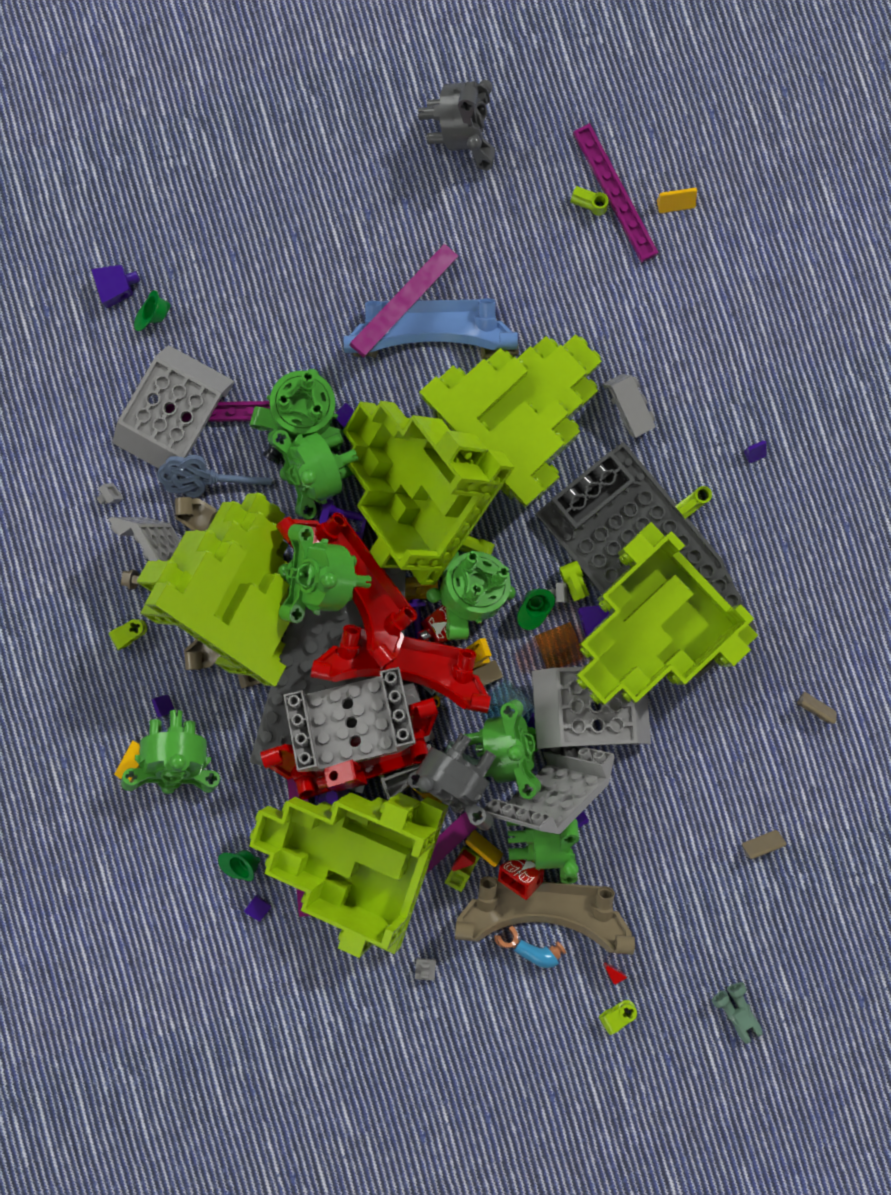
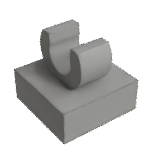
M114 483L103 484L98 488L102 493L97 497L101 505L104 502L106 504L119 503L124 499Z
M556 583V589H548L558 603H569L567 583Z
M416 958L415 979L434 981L436 959Z

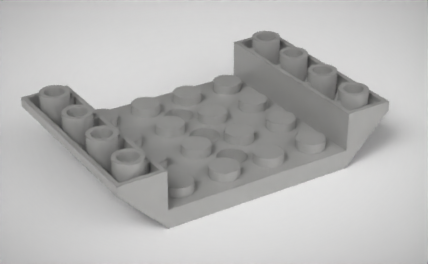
M168 345L155 356L117 422L112 443L158 469L171 456L187 457L221 397L226 398L235 381ZM151 395H158L157 403H149ZM168 404L175 405V410L172 413H166L165 411ZM190 413L192 415L191 420L183 422V414Z
M147 517L109 518L113 532L118 536H134L135 540L141 544L144 556L150 561L170 560L180 543V539L170 523Z
M399 667L380 671L379 677L309 694H305L301 690L283 695L298 772L324 771L327 767L352 759L356 762L379 758L399 753L416 743ZM347 700L353 701V706L350 709L343 708V704ZM349 719H356L357 725L353 728H348L347 722ZM355 737L360 738V745L352 747L350 744L351 740Z
M560 667L532 671L537 749L651 744L647 693L637 703H633L632 701L627 702L622 697V690H620L605 705L600 703L599 711H594L591 708L593 700L590 695L592 693L587 688L582 689L576 682L578 678L575 675L583 667ZM595 720L600 721L602 724L600 731L594 730L592 726Z
M582 746L545 749L543 754L547 765L536 775V778L541 782V790L531 799H525L518 791L510 801L504 802L493 799L483 809L497 819L543 832L561 834L609 785L615 757L613 753Z

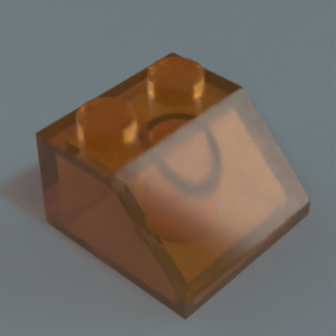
M571 622L534 636L546 669L560 668L583 659L579 641Z

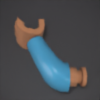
M513 925L508 928L512 934L510 943L504 942L501 936L494 935V940L499 947L514 948L513 951L542 968L547 969L557 966L561 954H566V950L558 941L555 943V947L547 948L545 946L544 948H539L523 940H518V933Z

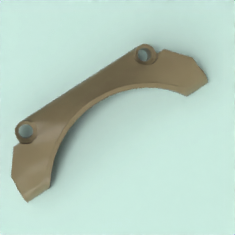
M175 498V514L178 521L192 531L208 530L218 512L217 509L199 498ZM196 639L184 650L185 670L211 668L217 658L222 656Z
M486 876L480 880L478 899H472L458 916L455 928V940L478 942L492 932L510 925L529 922L550 923L564 926L586 935L609 953L633 955L635 950V937L632 936L620 913L613 911L615 892L607 886L542 882L536 891L525 900L500 883L498 878Z

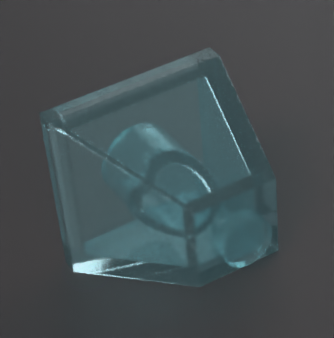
M506 678L488 695L491 696L487 714L491 718L501 716V707L513 699L519 700L522 703V716L534 705Z

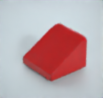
M463 849L453 862L451 870L457 871L473 865L476 857L466 849Z
M607 962L603 963L613 984L616 985L627 978L626 974Z

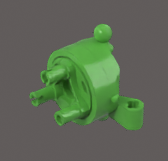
M315 369L294 371L280 378L274 385L271 395H267L266 398L270 401V409L254 407L249 424L250 427L260 431L284 430L288 433L291 442L295 441L299 434H302V437H306L310 434L318 433L322 438H327L340 433L342 438L344 437L342 430L330 426L332 420L338 418V414H334L335 396L329 383ZM341 444L331 448L330 450L340 451Z
M275 429L268 434L269 444L281 452L285 460V464L280 470V477L289 484L294 485L298 494L295 513L301 518L312 519L317 512L314 500L326 504L327 498L341 493V480L354 475L347 464L358 461V456H355L357 454L356 451L352 449L341 455H335L331 452V448L343 444V438L340 433L327 438H322L318 433H313L306 437H302V434H299L293 442H291L288 433L284 430ZM278 435H281L279 442H277L275 439L278 438ZM304 507H308L309 509L306 511L307 514L303 513V510H305Z
M300 524L290 526L288 537L294 548L293 560L288 564H282L278 568V574L286 579L290 585L289 596L279 609V616L282 620L293 623L301 622L305 615V607L311 609L316 615H320V611H338L348 601H351L353 588H369L371 586V583H366V581H371L369 575H356L354 566L357 563V559L355 556H351L344 546L328 544V539H322L319 543H313L314 532L310 526Z
M457 551L442 573L440 590L431 588L427 591L426 597L429 602L436 603L441 600L443 606L446 607L447 640L468 639V620L476 621L478 624L482 620L492 618L498 613L506 600H511L515 597L516 591L511 586L509 568L504 566L494 556L476 551H470L459 556Z
M513 699L501 707V716L488 718L484 723L483 729H480L479 732L464 735L472 739L468 746L478 744L475 746V750L479 751L476 753L478 757L483 756L486 750L496 755L484 777H493L498 783L516 781L520 795L525 799H531L541 790V782L531 772L534 768V752H537L539 749L536 748L535 729L528 727L522 716V703L519 700Z
M171 710L170 727L167 732H161L162 721L158 719L150 720L149 735L140 740L139 755H135V761L139 764L140 768L125 770L121 779L122 788L126 791H133L146 783H157L164 794H171L182 784H193L206 793L215 791L220 782V776L215 771L204 770L211 762V757H207L206 739L195 734L196 722H183V728V711L178 710L176 714V710ZM128 777H131L133 782H129ZM207 779H210L211 782H213V784H209V781H207Z
M574 819L561 834L543 832L528 827L525 830L508 831V836H515V838H508V844L523 842L528 844L526 848H508L509 861H534L536 870L559 868L560 880L565 884H572L578 880L577 873L579 868L576 864L575 854L570 848L579 841L577 819ZM507 821V826H517V825H518V824L511 823V822H508V821Z

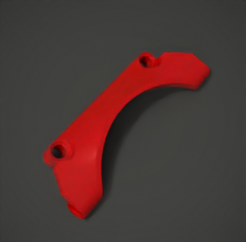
M335 512L326 522L321 524L316 520H292L290 516L284 518L276 525V528L292 548L291 540L288 537L290 526L293 524L310 526L314 532L313 543H319L322 539H328V544L344 546L351 556L353 555L357 559V563L354 566L356 575H369L371 577V581H366V583H371L369 588H353L352 599L364 623L368 652L381 669L388 666L398 657L404 639L401 631L405 630L417 619L416 611L407 602L383 568H380L368 548L341 513Z
M345 625L343 627L340 646H332L317 660H314L310 676L312 678L339 682L357 677H379L380 671L399 667L403 680L431 688L452 700L462 709L487 714L491 699L479 676L473 674L476 653L473 650L404 636L398 657L388 666L381 669L367 650L365 628L355 625Z
M433 697L408 705L416 742L414 745L399 753L358 762L364 765L366 780L422 763L428 753L424 737L430 735L438 715ZM358 737L352 739L350 742L351 746H359L361 739ZM283 744L260 752L265 769L270 768L287 780H294L300 799H310L316 795L332 791L328 787L319 789L317 785V778L325 776L324 771H297L293 745Z

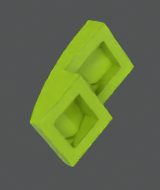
M464 845L460 853L463 849H466L476 857L475 863L457 871L450 870L444 882L460 892L465 887L480 858L479 854Z

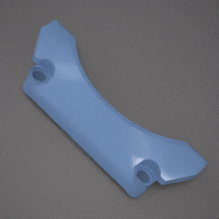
M494 299L417 301L370 352L395 345L417 342H454L470 344L490 350H498L500 348L502 350H517L518 334L517 332H512L502 321H496V301ZM368 301L365 303V323L359 324L349 336H344V353H358L349 346L350 342L389 301Z

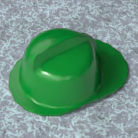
M156 290L150 292L147 300L135 317L134 328L136 331H142L149 323L162 322L171 307L169 302L159 297Z
M538 588L530 590L525 594L523 604L517 613L518 624L523 629H536L555 605V598L549 590Z
M242 850L235 854L222 853L218 857V864L226 875L250 882L254 880V873L257 871L258 864L261 861L259 857L254 856L248 850Z

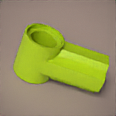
M576 186L570 203L591 210L594 215L601 216L606 213L609 200L604 193H594ZM602 202L604 205L599 207L595 203Z
M701 486L675 507L686 519L711 500L712 491L706 486ZM699 491L706 493V500L698 498Z
M468 536L459 550L465 553L476 551L491 555L495 544Z
M577 561L559 567L561 577L564 583H567L574 602L589 596L582 578V570Z

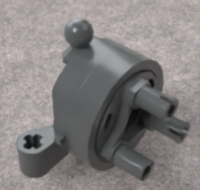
M482 80L479 84L475 81L445 84L442 87L440 99H428L427 107L418 108V112H420L418 113V118L420 121L435 119L439 121L441 126V132L427 133L428 145L443 143L450 151L470 149L473 152L477 167L482 170H490L495 157V148L482 135L487 115L486 105L490 102L489 94L493 89L492 83L489 80Z
M460 733L452 748H449L446 754L431 747L418 770L409 775L408 783L420 793H430L450 806L451 810L455 813H461L465 810L473 825L481 830H488L493 825V817L476 804L483 797L482 794L489 784L484 779V776L496 755L486 750L477 765L470 764L463 759L464 756L462 754L472 739Z

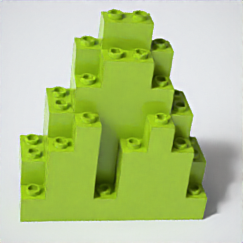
M575 334L563 346L561 344L558 346L554 339H549L545 336L533 348L530 346L517 359L513 358L507 350L503 351L500 348L488 360L483 359L468 374H465L460 367L457 369L453 365L440 378L434 377L419 391V396L433 410V418L442 419L449 429L456 432L476 434L488 450L502 451L515 468L500 489L510 500L515 497L527 508L537 497L541 498L557 483L559 471L552 464L550 466L549 464L577 439L580 433L579 426L571 418L597 394L598 386L592 379L588 380L587 377L600 366L602 361L600 360V355L595 350L592 351L587 346V341L581 336L578 337Z
M360 401L346 424L343 433L353 445L352 449L357 453L355 456H358V461L347 465L365 489V493L357 507L378 536L369 552L380 568L411 570L420 585H435L515 467L502 451L488 450L476 434L451 431L442 419L416 415L406 418L399 407L393 402L380 401L376 406L375 403Z
M257 492L247 494L242 504L235 501L222 502L208 530L186 531L171 559L167 561H148L136 582L151 591L140 614L155 624L176 625L222 656L217 658L215 664L228 673L248 675L263 685L276 687L286 667L280 662L281 659L279 658L286 644L280 640L290 623L289 621L282 620L279 616V609L289 596L288 588L290 585L278 574V568L282 564L287 563L283 560V554L289 544L283 541L284 537L276 528V525L284 519L285 514L280 511L279 506L266 500L265 495Z
M652 522L647 524L618 552L619 560L625 566L629 565L630 568L597 599L600 602L598 604L604 612L608 611L609 614L579 644L581 647L580 652L587 659L589 657L591 659L575 675L578 678L576 682L582 689L587 688L592 693L590 697L596 704L601 703L605 705L620 690H622V697L627 702L637 703L665 675L673 685L675 683L677 685H685L712 659L721 667H733L751 651L748 645L758 636L749 626L754 620L752 615L741 604L731 607L679 552L685 546L672 531L664 536Z
M350 792L338 801H335L333 805L323 801L317 806L294 797L284 803L282 811L271 806L258 811L255 817V821H257L256 826L250 834L251 842L249 847L269 855L265 861L266 870L264 874L305 892L301 903H303L302 912L342 929L338 936L340 941L338 949L358 958L372 945L395 954L401 948L449 806L429 797L419 801L400 792L388 801L380 797L370 801Z

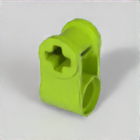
M132 619L124 625L115 628L108 635L119 651L146 634L148 626L143 620ZM136 625H140L138 631H134Z
M623 1000L601 1013L598 1018L608 1034L613 1035L636 1019L637 1010L632 1001ZM628 1008L631 1011V1013L628 1014L624 1011V1009Z

